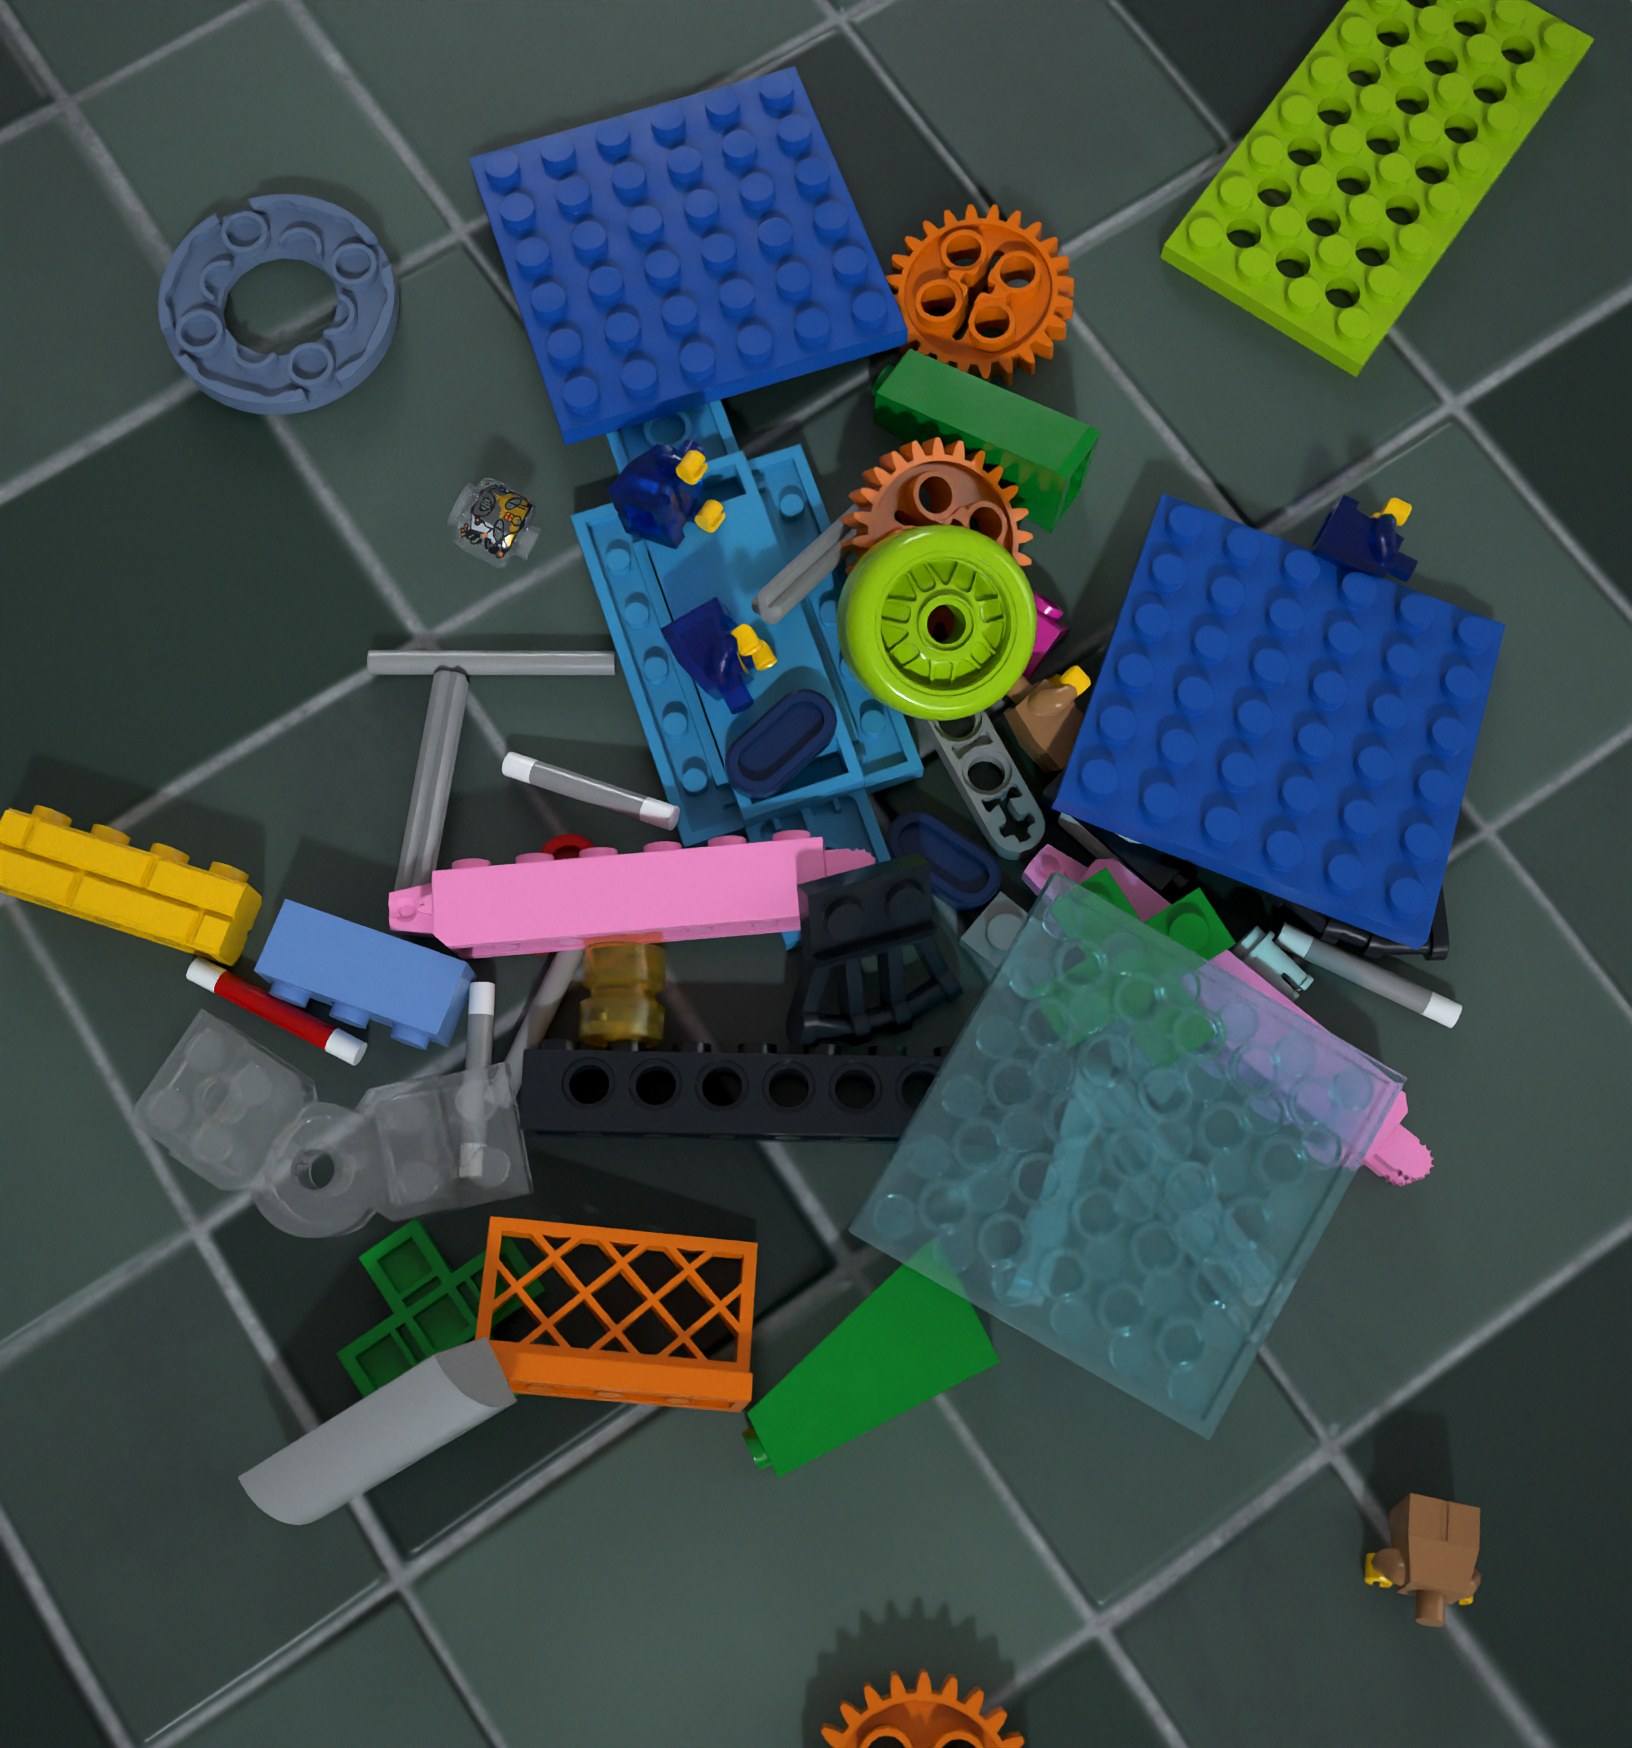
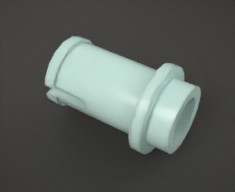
M1256 925L1237 942L1230 952L1293 1002L1300 995L1282 979L1281 975L1297 991L1301 989L1305 991L1314 978L1310 974L1307 975L1272 941L1275 934L1271 930L1264 933Z

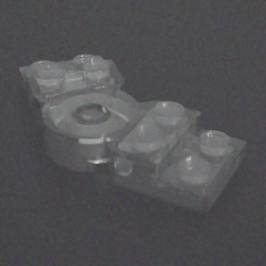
M201 1008L126 1118L127 1121L171 1150L169 1155L223 1191H244L250 1189L254 1202L262 1215L276 1228L298 1237L334 1238L348 1235L364 1227L374 1217L376 1211L392 1222H408L414 1218L421 1219L534 1193L523 1132L519 1129L520 1116L510 1064L506 1062L444 1076L433 1074L370 1088L354 1110L341 1105L318 1102L315 1080L211 1011ZM326 1152L334 1162V1175L329 1184L320 1189L311 1178V1167L314 1160L320 1154Z

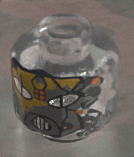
M491 477L484 478L476 486L467 482L446 522V526L454 529L452 537L455 547L496 569L507 567L515 556L526 561L542 528L532 523L536 513L534 501L530 497Z

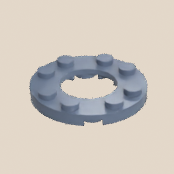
M273 194L248 199L250 204L248 207L234 211L219 220L215 213L206 218L182 240L174 251L162 276L159 289L158 316L160 327L180 369L198 389L214 400L237 410L264 415H286L316 409L343 397L355 389L374 371L385 356L393 340L399 317V293L395 275L385 252L378 243L377 237L359 218L347 210L322 199L304 195ZM283 258L306 261L323 270L335 284L338 304L334 321L328 329L325 328L322 338L316 342L301 344L295 347L289 354L281 356L272 352L269 355L259 354L240 345L227 330L224 310L228 293L240 276L258 264Z

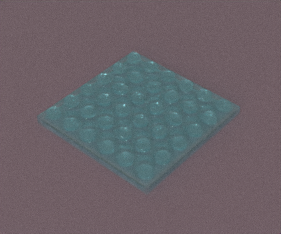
M1053 872L848 1230L863 1241L1200 1436L1210 1440L1407 1078L1059 872Z

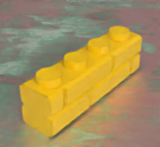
M35 805L31 814L12 808L5 810L0 821V893L233 968L237 965L248 939L247 933L252 929L262 905V896L247 883L249 878L247 873L219 862H212L209 871L188 865L190 856L160 843H153L149 852L128 846L131 840L129 836L104 825L94 824L91 832L87 833L70 827L72 823L70 817L44 806Z

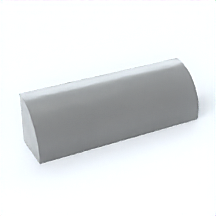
M485 1336L432 1355L238 1476V1479L251 1500L272 1518L292 1525L308 1524L325 1517L514 1404L517 1400Z

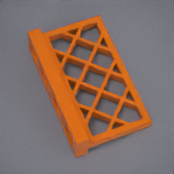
M490 1216L475 1340L487 1337L513 1393L740 1413L751 1402L753 1373H749L758 1243ZM502 1236L529 1238L546 1259L520 1280L516 1281L499 1260ZM547 1240L566 1243L555 1251ZM579 1244L597 1245L613 1264L610 1269L586 1288L562 1260L564 1256ZM614 1247L631 1248L633 1250L622 1257ZM647 1250L664 1252L680 1271L679 1274L655 1294L649 1290L629 1266ZM682 1254L700 1256L689 1264ZM712 1257L741 1259L739 1286L720 1301L696 1270ZM553 1266L577 1296L547 1319L525 1292L524 1288ZM618 1273H621L644 1303L616 1325L592 1295ZM498 1275L508 1289L494 1300ZM687 1279L711 1309L684 1332L659 1301ZM513 1297L517 1298L539 1325L519 1343L489 1340L492 1314ZM738 1298L736 1320L726 1307ZM582 1303L607 1331V1334L589 1349L570 1347L554 1327ZM650 1309L675 1338L658 1355L640 1354L622 1333ZM718 1316L735 1336L734 1362L708 1360L690 1338L714 1317ZM546 1334L555 1346L533 1343ZM614 1340L623 1352L602 1349ZM681 1346L690 1358L672 1357L670 1355Z

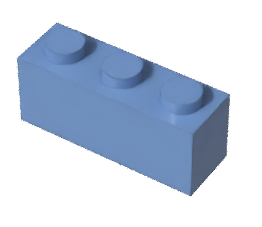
M285 899L254 969L257 974L272 985L269 994L278 999L303 1008L306 1007L309 998L332 1006L329 1012L331 1017L362 1029H366L369 1019L390 1026L392 1030L389 1037L421 1050L427 1049L429 1041L449 1047L469 998L470 983L475 982L477 978L469 964L463 960Z

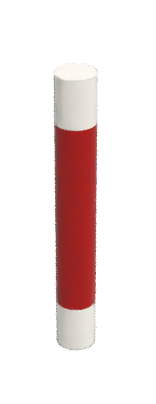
M200 956L193 960L187 970L186 978L353 1066L357 1065L367 1049L366 1042L291 1003L270 995L268 991Z

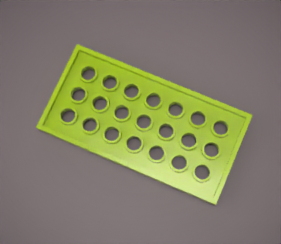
M1349 0L1166 241L1160 258L1347 373L1357 377L1585 57L1595 40L1594 38L1527 0H1426L1430 6L1424 9L1412 6L1407 0ZM1465 23L1471 25L1478 34L1465 36L1455 29L1454 24ZM1391 34L1397 37L1402 45L1396 47L1386 46L1379 41L1377 35ZM1515 51L1525 58L1526 63H1511L1503 56L1502 52ZM1431 61L1442 63L1449 69L1450 73L1436 75L1428 70L1425 63ZM1353 72L1366 74L1372 79L1374 84L1366 87L1356 85L1349 79L1348 74ZM1478 89L1488 90L1497 97L1499 102L1494 104L1484 103L1475 96L1473 91ZM1401 100L1411 101L1419 106L1422 113L1416 115L1406 114L1397 107L1396 102ZM1324 111L1337 113L1343 118L1345 124L1330 126L1324 123L1318 114ZM1451 128L1459 129L1468 135L1470 142L1465 144L1456 143L1447 137L1444 130ZM1369 140L1384 141L1392 148L1393 153L1387 155L1377 154L1368 147L1366 142ZM1293 151L1306 152L1313 157L1316 164L1309 166L1297 165L1289 158L1288 153ZM1420 168L1431 169L1440 176L1442 182L1437 184L1426 183L1417 176L1415 170ZM1344 179L1353 180L1362 187L1364 193L1356 196L1348 195L1340 190L1337 181ZM1274 191L1284 198L1286 204L1278 207L1268 206L1259 199L1258 193ZM1392 208L1404 210L1411 216L1413 223L1408 225L1394 223L1387 216L1386 210ZM1311 220L1325 221L1333 228L1335 234L1327 237L1318 236L1309 230L1307 222ZM1234 231L1245 232L1254 239L1256 245L1249 248H1239L1229 241L1227 234ZM1360 249L1373 250L1381 256L1384 264L1368 266L1358 259L1356 251ZM1286 260L1293 261L1301 266L1305 275L1299 278L1286 277L1279 272L1276 263ZM1332 290L1343 291L1351 297L1354 306L1350 308L1335 307L1327 300L1325 293Z

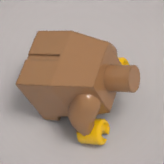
M1078 665L1070 667L1062 676L1055 674L1048 680L1043 679L1034 684H1031L1022 674L1017 683L1007 693L1014 703L1003 713L1020 747L1045 774L1061 770L1066 766L1083 717V713L1076 708L1074 700L1091 685V681Z
M1409 1493L1390 1510L1389 1530H1391V1547L1381 1549L1377 1553L1366 1554L1364 1580L1369 1585H1373L1374 1581H1378L1379 1587L1383 1588L1391 1587L1395 1583L1396 1593L1416 1597L1415 1622L1430 1627L1445 1626L1446 1604L1452 1605L1457 1601L1460 1605L1471 1604L1473 1602V1594L1481 1583V1574L1478 1569L1474 1568L1479 1553L1480 1508Z

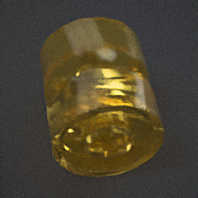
M619 941L598 942L583 948L581 984L591 992V996L580 1002L578 1038L581 1042L607 1047V1042L615 1040L646 1043V1048L663 1044L665 1007L655 1001V995L666 989L667 951L665 949L645 943Z

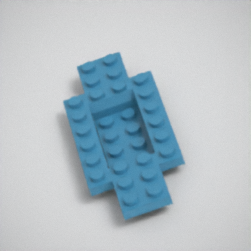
M721 400L604 434L627 498L570 515L667 802L680 808L676 828L683 848L708 847V840L720 836L746 835L748 843L772 841V835L777 832L804 830L810 832L811 837H823L826 850L849 848L851 851H854L856 848L858 850H863L864 848L865 852H871L872 857L876 858V863L891 860L867 794L922 777L924 767L903 713L885 706L868 694L851 674L843 658L837 635V609L843 586L849 576L845 571V568H847L845 560L777 624L764 623L761 615L755 613L752 609V599L758 595V592L831 526L801 444L746 460L743 450L739 451ZM690 450L701 452L706 458L703 464H708V469L694 485L684 482L676 473V467ZM710 499L720 502L724 507L721 513L725 512L726 518L713 533L702 530L695 522V516L705 502ZM647 550H649L653 564L655 566L659 581L661 583L665 598L667 600L671 615L673 617L677 632L679 634L683 649L685 651L689 666L691 668L695 683L697 685L701 700L703 702L707 717L709 719L713 734L715 736L719 751L721 753L724 762V767L722 765L718 750L716 748L712 733L710 731L705 713L703 711L699 696L697 694L693 679L691 677L687 662L685 660L681 645L679 643L675 628L673 626L669 611L667 609L663 594L661 592ZM742 624L749 625L756 632L758 638L765 641L771 647L778 660L777 663L768 669L756 670L752 656L740 655L737 638L731 636L730 633ZM800 689H809L824 695L832 703L837 716L836 731L830 745L775 795L766 799L755 800L737 793L729 784L725 772L726 754L731 744L788 693ZM801 931L780 932L786 950L802 945Z

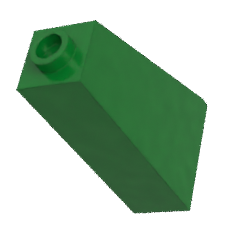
M912 349L907 351L896 367L888 364L878 376L872 389V395L875 397L874 423L906 443L917 440L920 446H922L923 442L935 437H940L943 447L958 440L963 441L965 449L964 458L978 450L985 451V461L982 469L985 471L1000 465L1004 469L998 482L1001 489L1017 485L1019 488L1016 495L1009 501L1012 509L1027 508L1029 513L1025 517L1049 533L1053 532L1084 488L1100 436V431L1088 424Z
M935 1237L925 1242L747 1413L753 1427L741 1433L759 1471L772 1465L777 1478L1001 1362L938 1238Z

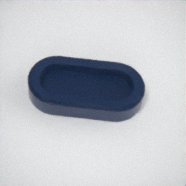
M809 689L795 690L781 698L729 747L725 759V772L731 787L740 795L755 800L766 799L778 793L832 742L837 726V716L832 703L821 693Z
M909 811L898 816L889 826L885 844L890 858L895 859L918 852L930 863L931 894L950 907L963 912H974L988 906L996 897L1001 883V870L997 860L987 850L936 816L924 811Z

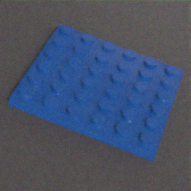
M795 66L469 158L472 173L565 446L908 344V328Z
M1162 493L1153 512L1051 809L1418 950L1429 938L1506 625Z

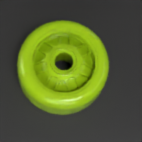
M955 525L916 526L893 533L879 541L853 567L843 586L837 609V635L845 663L860 686L874 699L891 709L911 717L931 721L955 720L971 716L985 710L1003 698L1025 671L1034 649L1037 634V609L1034 594L1018 562L1006 549L988 536L975 530ZM945 605L953 613L954 625L950 636L943 641L937 642L928 632L927 620L930 613L936 607Z

